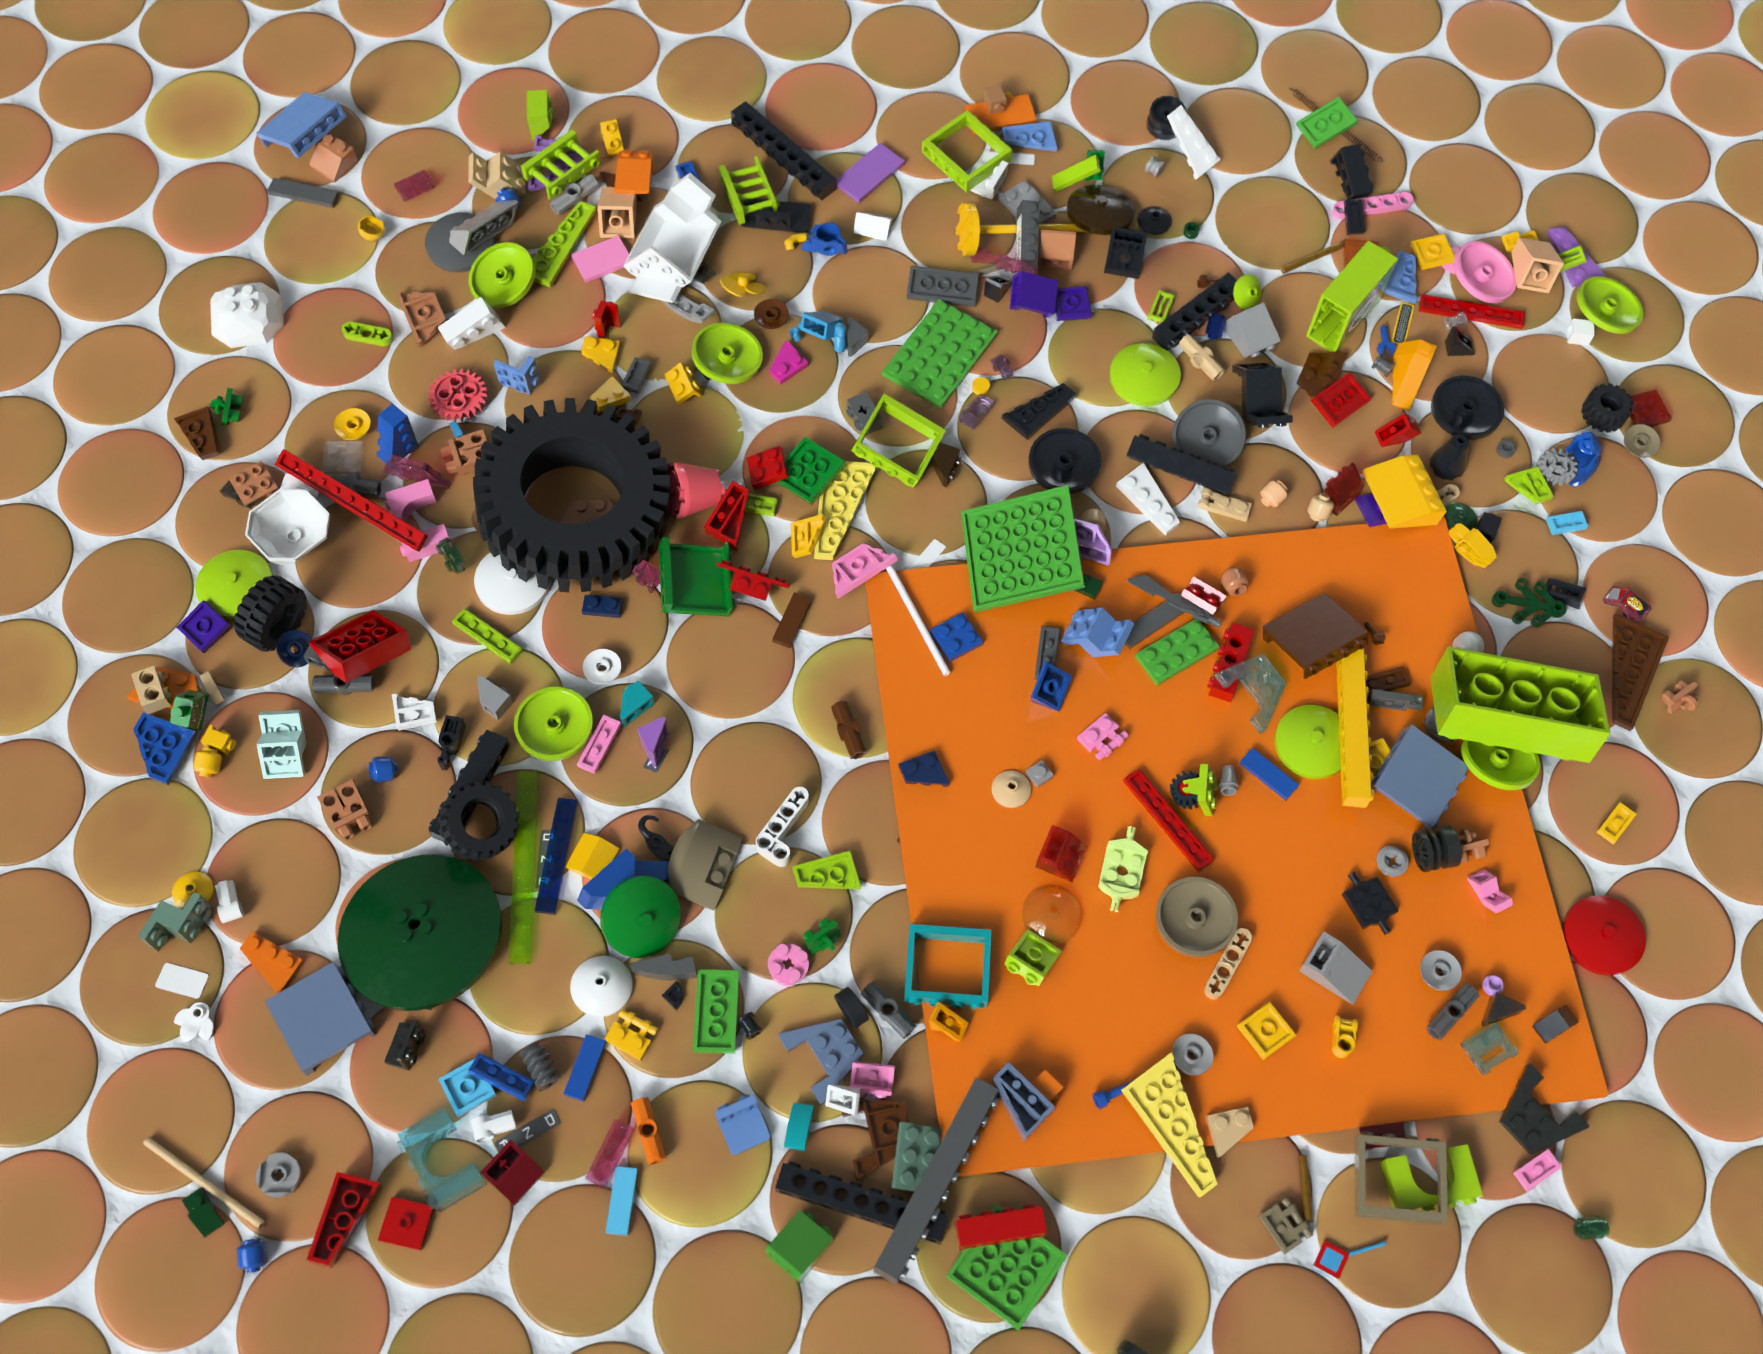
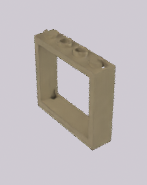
M1361 1132V1135L1359 1134L1355 1138V1217L1434 1225L1446 1224L1448 1222L1446 1142H1439L1438 1138L1418 1140L1416 1136L1396 1138L1394 1134H1383L1382 1137L1374 1136L1372 1132ZM1365 1144L1437 1150L1438 1212L1366 1206Z

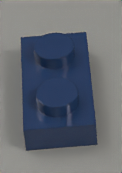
M584 595L582 614L620 618L623 600L616 597Z

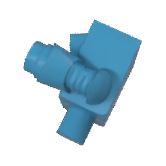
M827 311L803 313L798 328L790 330L791 339H795L796 342L801 340L800 332L804 331L823 340L834 338V351L844 352L847 346V327L844 325L843 318Z

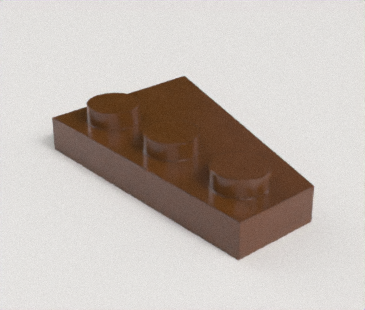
M208 406L174 418L202 460L220 455L212 412Z

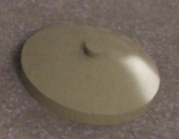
M1186 877L1173 882L1163 891L1156 906L1155 920L1161 937L1172 949L1190 957H1208L1222 951L1230 943L1237 929L1238 913L1232 897L1222 886L1206 878Z

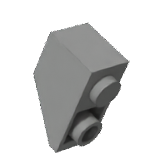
M479 675L477 679L481 706L485 712L499 720L513 703L510 696L511 693L504 687L499 688L496 686V683L491 678H484Z

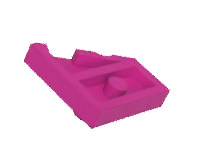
M786 340L769 371L781 385L808 367V361Z

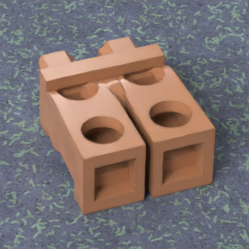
M483 429L458 437L455 440L450 439L448 440L449 445L440 448L444 460L452 457L454 459L445 462L448 474L458 472L462 476L475 470L476 458L481 459V447L484 441L488 442Z
M353 779L336 787L345 806L342 805L334 789L317 796L334 829L345 841L355 836L352 828L358 825L362 832L372 828L370 821L372 817Z

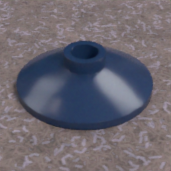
M289 630L283 633L276 643V652L279 659L287 666L294 668L307 665L304 654L309 647V641L312 640L311 637L300 630ZM291 647L296 649V653L291 652Z

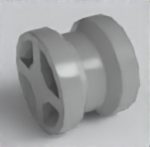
M1153 156L1148 161L1145 172L1152 173L1154 177L1158 178L1165 167V162H1159Z

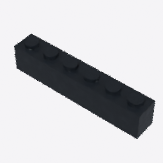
M1139 434V437L1134 435L1126 455L1127 458L1229 496L1237 477L1234 469L1229 467L1219 468L1217 463L1207 460V463L1201 461V457L1195 454L1188 456L1183 454V450L1173 447V449L1166 447L1167 444L1156 440V443L1149 441V437Z
M486 729L484 735L479 737L475 750L469 754L465 768L460 770L457 782L450 787L448 797L464 784H472L474 781H480L481 783L490 782L510 747L508 739ZM444 801L441 803L438 812H440L441 807L444 805ZM472 803L462 811L461 822L463 828L478 803ZM438 813L436 818L431 820L428 831L432 838L443 842L445 838L443 835L440 836L439 829L441 825L438 824V818L441 813Z

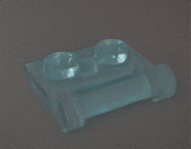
M1496 1022L1460 1044L1482 1075L1490 1073V1069L1509 1057L1513 1058L1519 1054L1517 1048L1510 1043ZM1500 1045L1504 1048V1051L1486 1062L1481 1059L1482 1056Z

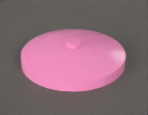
M1472 241L1464 244L1456 252L1454 257L1455 273L1463 287L1474 297L1488 303H1500L1513 294L1516 288L1514 269L1508 259L1495 247L1484 242Z

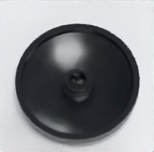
M1461 375L1448 378L1437 387L1431 399V411L1437 424L1447 433L1453 436L1461 434L1466 436L1468 440H1476L1491 435L1499 427L1504 417V403L1497 390L1486 381L1473 376Z
M1069 428L1052 429L1040 435L1032 444L1028 458L1030 473L1038 484L1047 490L1068 485L1071 494L1081 492L1090 487L1096 481L1102 463L1101 453L1096 443L1086 434Z

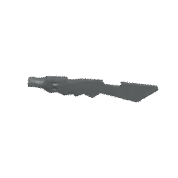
M1148 575L1128 578L1130 584L1152 596L1157 594L1166 599L1168 605L1189 613L1193 618L1206 624H1212L1220 628L1222 621L1215 618L1210 612L1188 599H1184L1180 593L1171 594Z

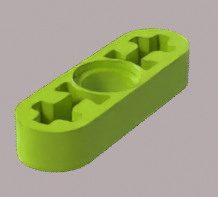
M346 322L341 328L344 337L348 340L379 346H389L393 342L392 333L387 328L356 322ZM367 331L372 332V334L368 337L363 336V334Z

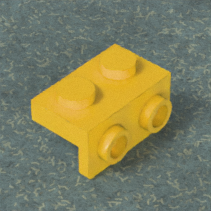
M680 362L664 374L677 403L682 404L693 395L702 396L701 386L695 380L694 370L690 366Z

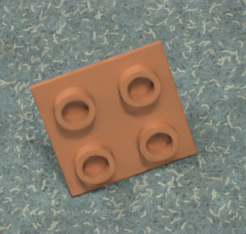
M262 461L228 478L244 506L263 496L270 497L278 489Z

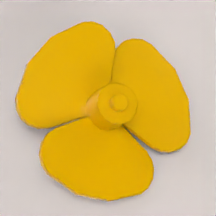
M731 273L720 278L722 286L728 292L738 297L745 296L747 292L760 294L766 291L764 284L757 282L749 283L756 279V275L752 273Z

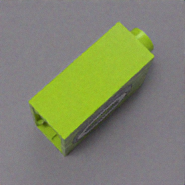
M1368 240L1322 293L1306 337L1330 352H1337L1380 302L1398 258L1393 256L1388 248L1377 246Z

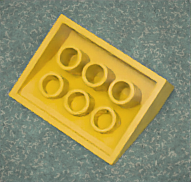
M1403 455L1365 468L1362 471L1389 528L1437 525L1447 512L1419 455Z

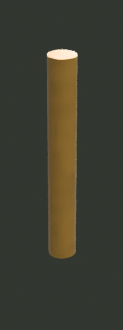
M1299 1155L1304 1221L1313 1222L1307 1155Z

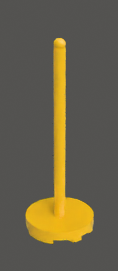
M961 203L958 208L957 214H960V220L956 227V235H959L960 241L957 247L958 250H962V256H974L976 254L980 234L1016 233V225H980L978 210L974 203ZM1039 224V233H1041V230L1087 232L1075 224Z

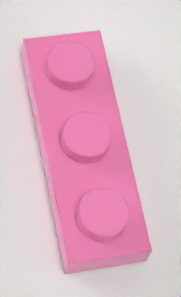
M606 715L602 716L577 763L579 768L596 774L622 725L620 721Z

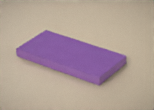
M879 143L837 178L836 186L860 203L904 166L905 161L886 146Z

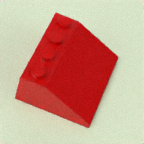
M375 610L367 612L309 641L311 648L332 673L345 683L353 681L355 678L411 650L407 630Z

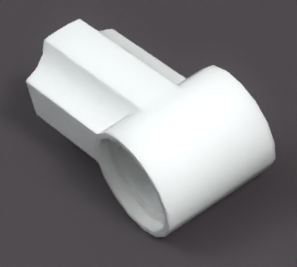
M224 880L215 885L219 901L217 910L221 922L226 923L244 917L243 907L238 900L233 880Z
M512 1110L492 1116L483 1115L471 1120L475 1142L488 1141L493 1139L494 1135L517 1129Z

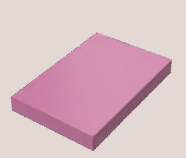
M618 235L573 253L571 256L584 281L588 283L625 268L623 265L629 253Z

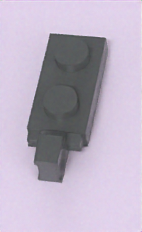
M1372 689L1367 698V703L1369 706L1405 711L1407 708L1422 710L1424 698L1415 694L1408 695L1402 692Z

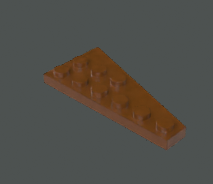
M1617 613L1613 615L1612 723L1631 731L1634 728L1669 637Z

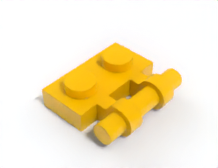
M622 1009L619 1017L625 1020L624 1023L621 1025L615 1021L604 1040L641 1061L652 1043L651 1040L645 1038L646 1035L650 1033L655 1036L659 1028L653 1026L652 1022L648 1020L644 1021L636 1017V1014L632 1011L627 1012ZM634 1024L641 1028L639 1033H636L629 1029L630 1026Z

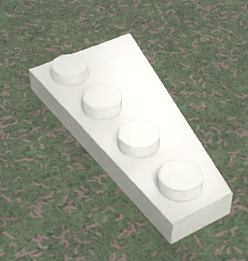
M1181 105L1170 113L1167 118L1175 135L1179 137L1180 147L1187 155L1188 165L1192 167L1194 171L1193 176L1196 180L1221 159Z
M1144 463L1117 482L1116 487L1165 536L1179 526L1180 521Z

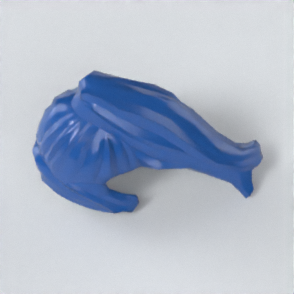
M1584 432L1575 436L1565 450L1569 455L1573 452L1574 458L1578 463L1577 475L1569 483L1572 487H1578L1594 474L1599 466L1602 446L1591 432Z

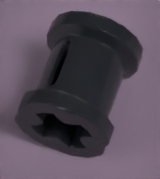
M749 1012L737 1020L738 1025H741L747 1034L746 1038L748 1040L755 1038L763 1032L762 1027H759L755 1021L753 1012Z

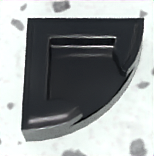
M677 981L662 994V997L676 1011L681 1006L683 1000L682 989Z

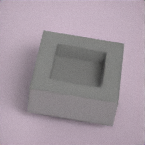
M1042 760L1026 770V775L1037 788L1051 780L1054 776Z

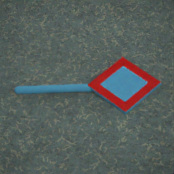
M1324 1240L1313 1266L1339 1279L1348 1257L1385 1246L1386 1242L1382 1241L1346 1252Z

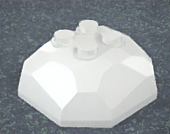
M264 283L233 285L214 293L211 298V334L230 348L268 343L284 327L282 296Z
M279 489L249 511L245 535L269 561L282 565L295 563L327 539L330 513L307 490Z

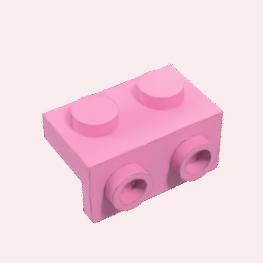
M853 1061L850 1087L861 1088L860 1096H864L866 1093L875 1094L879 1098H886L887 1095L892 1096L895 1065Z

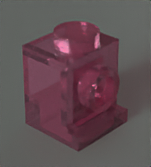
M645 560L633 568L632 574L635 575L636 581L641 586L646 585L648 592L652 593L660 584V570Z

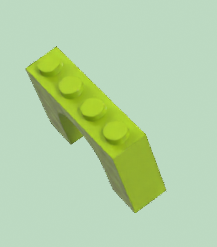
M1468 1144L1446 1148L1448 1209L1456 1207V1203L1464 1202V1205L1477 1203V1199L1482 1197L1483 1194ZM1406 1155L1387 1158L1380 1162L1393 1208L1422 1209V1211L1430 1212L1436 1210L1435 1207H1438V1195L1428 1194L1416 1185Z

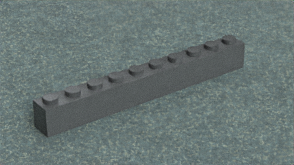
M977 1077L975 1078L877 1260L873 1272L896 1285L900 1279L904 1281L909 1271V1268L906 1267L910 1259L914 1261L920 1249L917 1246L920 1240L925 1241L930 1232V1229L927 1228L930 1221L935 1222L940 1213V1209H938L940 1202L945 1203L950 1194V1190H948L950 1183L955 1184L961 1173L958 1171L960 1164H966L970 1156L968 1152L970 1145H976L980 1134L977 1133L979 1128L986 1126L990 1118L987 1115L990 1108L995 1109L1000 1099L997 1097L999 1089Z

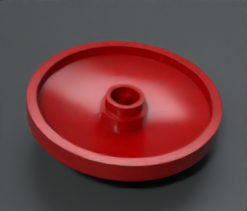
M1606 896L1584 898L1570 908L1563 920L1562 931L1570 956L1580 966L1592 973L1604 976L1625 973L1633 968L1644 954L1646 935L1640 919L1627 905L1614 898Z

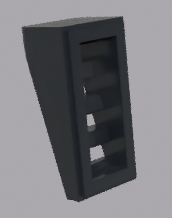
M1549 578L1546 584V591L1553 599L1560 600L1564 604L1580 610L1586 595V588ZM1552 586H1555V587H1556V588H1555V591H1552V590H1551V589H1552Z

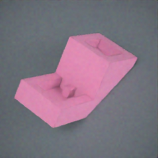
M1483 869L1467 877L1468 882L1483 905L1493 912L1498 913L1513 905L1512 898L1499 891L1496 876Z

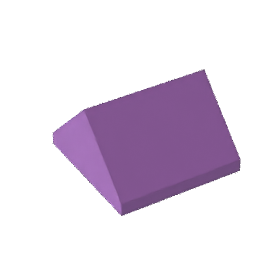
M666 717L656 719L637 729L641 745L653 767H657L669 736Z

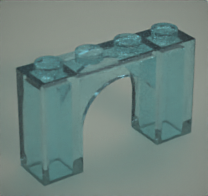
M445 1107L398 1133L400 1141L397 1142L403 1153L407 1152L410 1158L407 1160L412 1172L416 1170L419 1176L416 1179L422 1191L426 1189L429 1195L426 1200L430 1208H435L438 1212L444 1211L486 1186L480 1171L474 1163L447 1177H437L428 1171L426 1158L430 1148L437 1141L458 1130Z

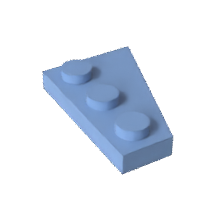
M1399 250L1396 257L1398 261L1384 293L1415 304L1417 301L1415 282L1416 256Z

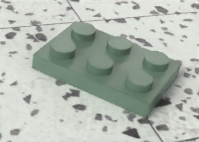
M899 1122L892 1188L915 1192L940 1145L941 1129Z

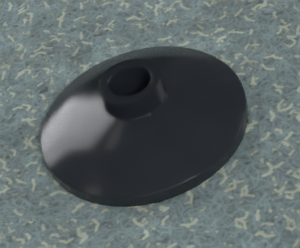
M1156 206L1147 207L1138 215V225L1146 233L1152 235L1163 234L1171 226V216L1163 208Z

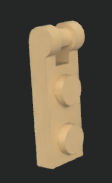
M1207 488L1202 489V498L1198 502L1200 509L1244 522L1247 521L1252 503L1214 493Z

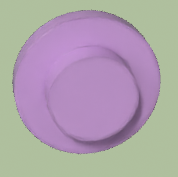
M1489 975L1482 982L1483 990L1488 995L1497 996L1503 991V981L1498 976Z

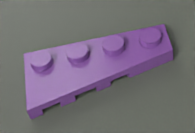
M1565 226L1552 228L1547 232L1557 254L1580 246ZM1584 249L1583 252L1587 262L1565 270L1572 287L1581 286L1590 277H1606Z

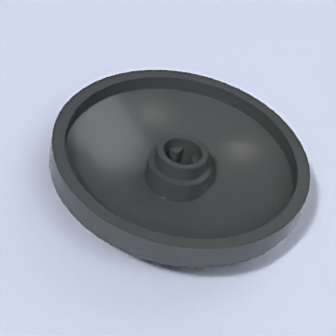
M464 212L453 213L438 219L432 224L425 237V248L428 257L437 267L450 272L470 271L474 261L483 251L495 245V237L466 255L461 254L449 243L450 231L455 226H460L465 220L471 219L476 215Z
M1212 399L1200 400L1187 406L1178 415L1172 432L1173 446L1183 450V454L1188 456L1195 454L1201 457V461L1206 463L1207 460L1213 461L1218 464L1217 467L1222 469L1232 464L1238 458L1246 437L1245 426L1238 412L1230 405Z

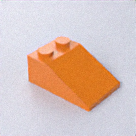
M629 149L619 151L615 193L649 194L654 174L653 152L647 150L631 151Z

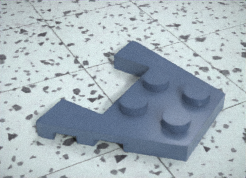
M842 1019L778 1034V1038L787 1052L807 1042L827 1073V1078L810 1088L820 1106L826 1101L828 1085H839L852 1070L853 1061H859L863 1057V1052Z

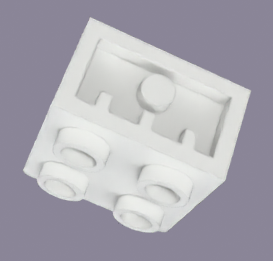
M1002 161L999 166L995 167L991 176L970 191L993 200L1007 177L1008 163ZM976 162L970 174L984 164Z

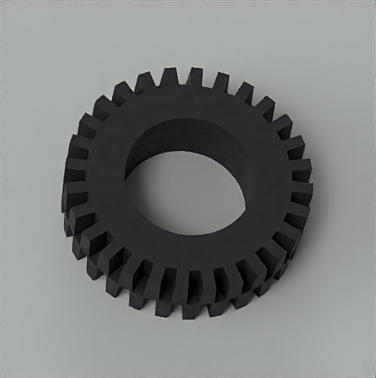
M565 398L564 412L557 413L552 399L544 401L543 416L540 417L533 405L524 408L523 423L513 413L506 418V431L497 426L491 432L492 444L484 441L481 447V459L476 458L474 465L473 490L477 523H479L483 541L487 540L489 552L493 557L500 555L501 564L507 571L517 566L519 579L527 582L535 572L538 587L548 589L551 578L554 577L558 580L559 592H569L570 579H579L581 592L591 591L592 577L598 576L602 588L612 586L614 571L623 581L631 576L632 563L641 569L646 564L647 552L654 555L658 549L659 538L664 536L666 521H668L670 475H667L668 464L666 457H661V447L657 440L650 442L649 430L644 425L635 430L634 417L628 413L617 423L616 407L607 404L602 416H598L596 401L589 399L586 400L584 413L576 412L575 398ZM566 466L584 467L604 475L614 484L620 494L618 502L608 513L594 521L582 524H564L549 520L537 513L528 504L524 496L530 485L542 474Z

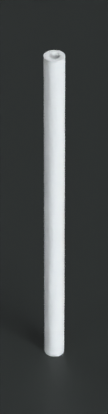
M890 565L886 570L943 675H949L951 672L893 565Z

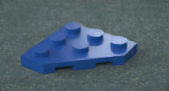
M143 712L133 730L138 739L148 776L153 780L169 785L198 734L196 731L171 724L169 721Z

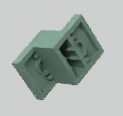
M193 892L183 910L161 900L138 937L156 951H159L167 943L169 934L191 944L193 939L198 937L203 923L210 918L213 907L201 895Z

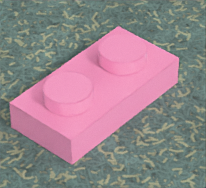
M1547 1149L1513 1174L1527 1192L1558 1171L1562 1166L1550 1150Z

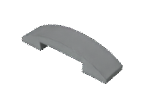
M680 292L674 303L661 300L675 313L695 323H703L715 313L713 308L704 303L698 305L682 296Z

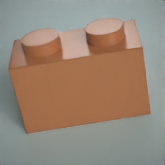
M328 132L316 143L309 165L331 181L336 182L358 160L353 147Z

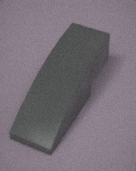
M666 954L630 963L634 974L647 978L668 981L697 978L693 957L672 961L671 954Z

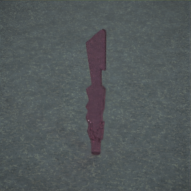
M978 248L976 254L971 256L973 263L995 264L996 269L1004 268L1006 272L1010 271L1013 274L1021 271L1034 275L1037 273V268L1017 259V261H1014L1012 258L1002 254H998V256L991 255L990 250Z

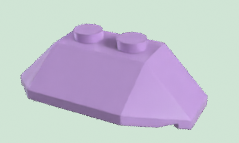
M1075 519L1080 556L1109 566L1112 548L1099 525Z

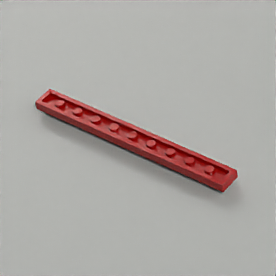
M283 449L274 464L415 551L420 552L429 536L288 450Z

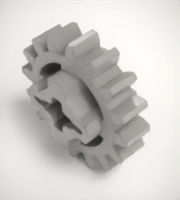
M1552 448L1551 452L1546 450L1544 454H1541L1536 466L1539 467L1547 483L1552 481L1553 486L1556 483L1562 486L1563 483L1569 484L1576 476L1578 469L1575 467L1578 463L1573 462L1574 456L1569 457L1568 453H1562V449L1556 452Z

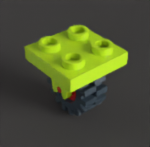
M1200 764V774L1197 772L1193 774L1192 771L1186 774L1183 771V775L1180 776L1178 773L1176 775L1177 779L1173 778V784H1170V793L1176 804L1183 809H1186L1187 806L1191 810L1192 806L1198 808L1199 803L1205 816H1213V809L1217 807L1214 792L1218 790V780L1214 778V771H1211L1208 764Z

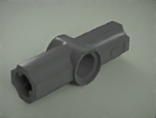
M327 473V475L363 496L378 498L381 494L382 484L380 481L363 479L353 473H348L346 476Z
M363 674L342 686L340 685L344 681L335 675H314L312 680L314 693L349 695L352 692H373L375 689L373 674Z
M874 981L869 983L860 993L879 1013L880 1018L886 1021L903 1039L908 1037L916 1028V1025L898 1007L896 1001L890 999ZM890 1006L894 1011L891 1014H886L883 1008Z
M1464 984L1426 1027L1428 1033L1440 1041L1480 996L1477 990L1472 986ZM1449 1008L1455 1010L1456 1016L1450 1013Z

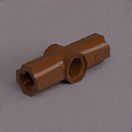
M847 701L836 702L831 706L837 722L840 739L844 741L850 759L862 758L866 754V749L860 737L859 725L856 719H853Z

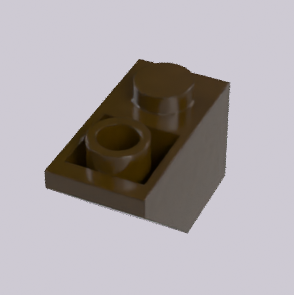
M940 442L933 456V468L943 487L947 488L949 481L952 482L954 479V469L959 467L962 457L959 456V448Z

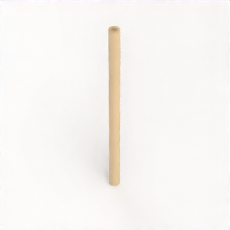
M147 1137L144 1140L143 1144L254 1226L260 1229L264 1225V1220L153 1139Z

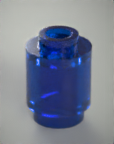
M1212 313V316L1209 317L1205 330L1208 339L1217 341L1218 338H1222L1226 324L1225 316Z

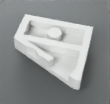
M392 694L398 731L437 723L433 702L420 701L412 697L404 698L399 697L398 694Z

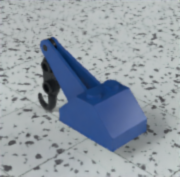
M643 816L639 820L638 828L646 841L648 849L660 861H635V856L626 848L582 887L577 901L585 909L601 910L606 896L613 887L632 876L647 875L665 883L669 882L667 870L673 847L661 835L651 832L645 827L647 820L658 822L659 819L656 816Z

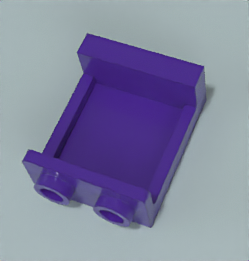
M1023 271L1013 275L1010 309L1015 311L1025 309L1041 313L1045 318L1055 315L1058 280Z

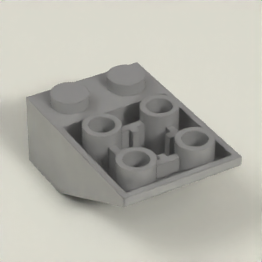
M1323 931L1299 969V972L1353 1005L1370 977L1372 970L1342 942Z

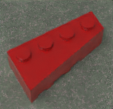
M340 1172L336 1173L306 1259L309 1263L332 1268L382 1186L379 1182Z

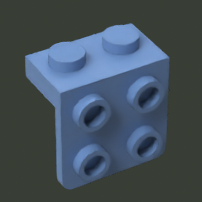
M528 356L520 369L495 360L493 363L498 380L505 387L510 386L520 393L531 395L535 387L540 384L541 377L535 358Z
M744 1095L737 1099L738 1102L732 1105L729 1103L721 1105L717 1108L718 1111L715 1112L716 1119L732 1155L740 1154L770 1139V1133L758 1108L755 1095Z

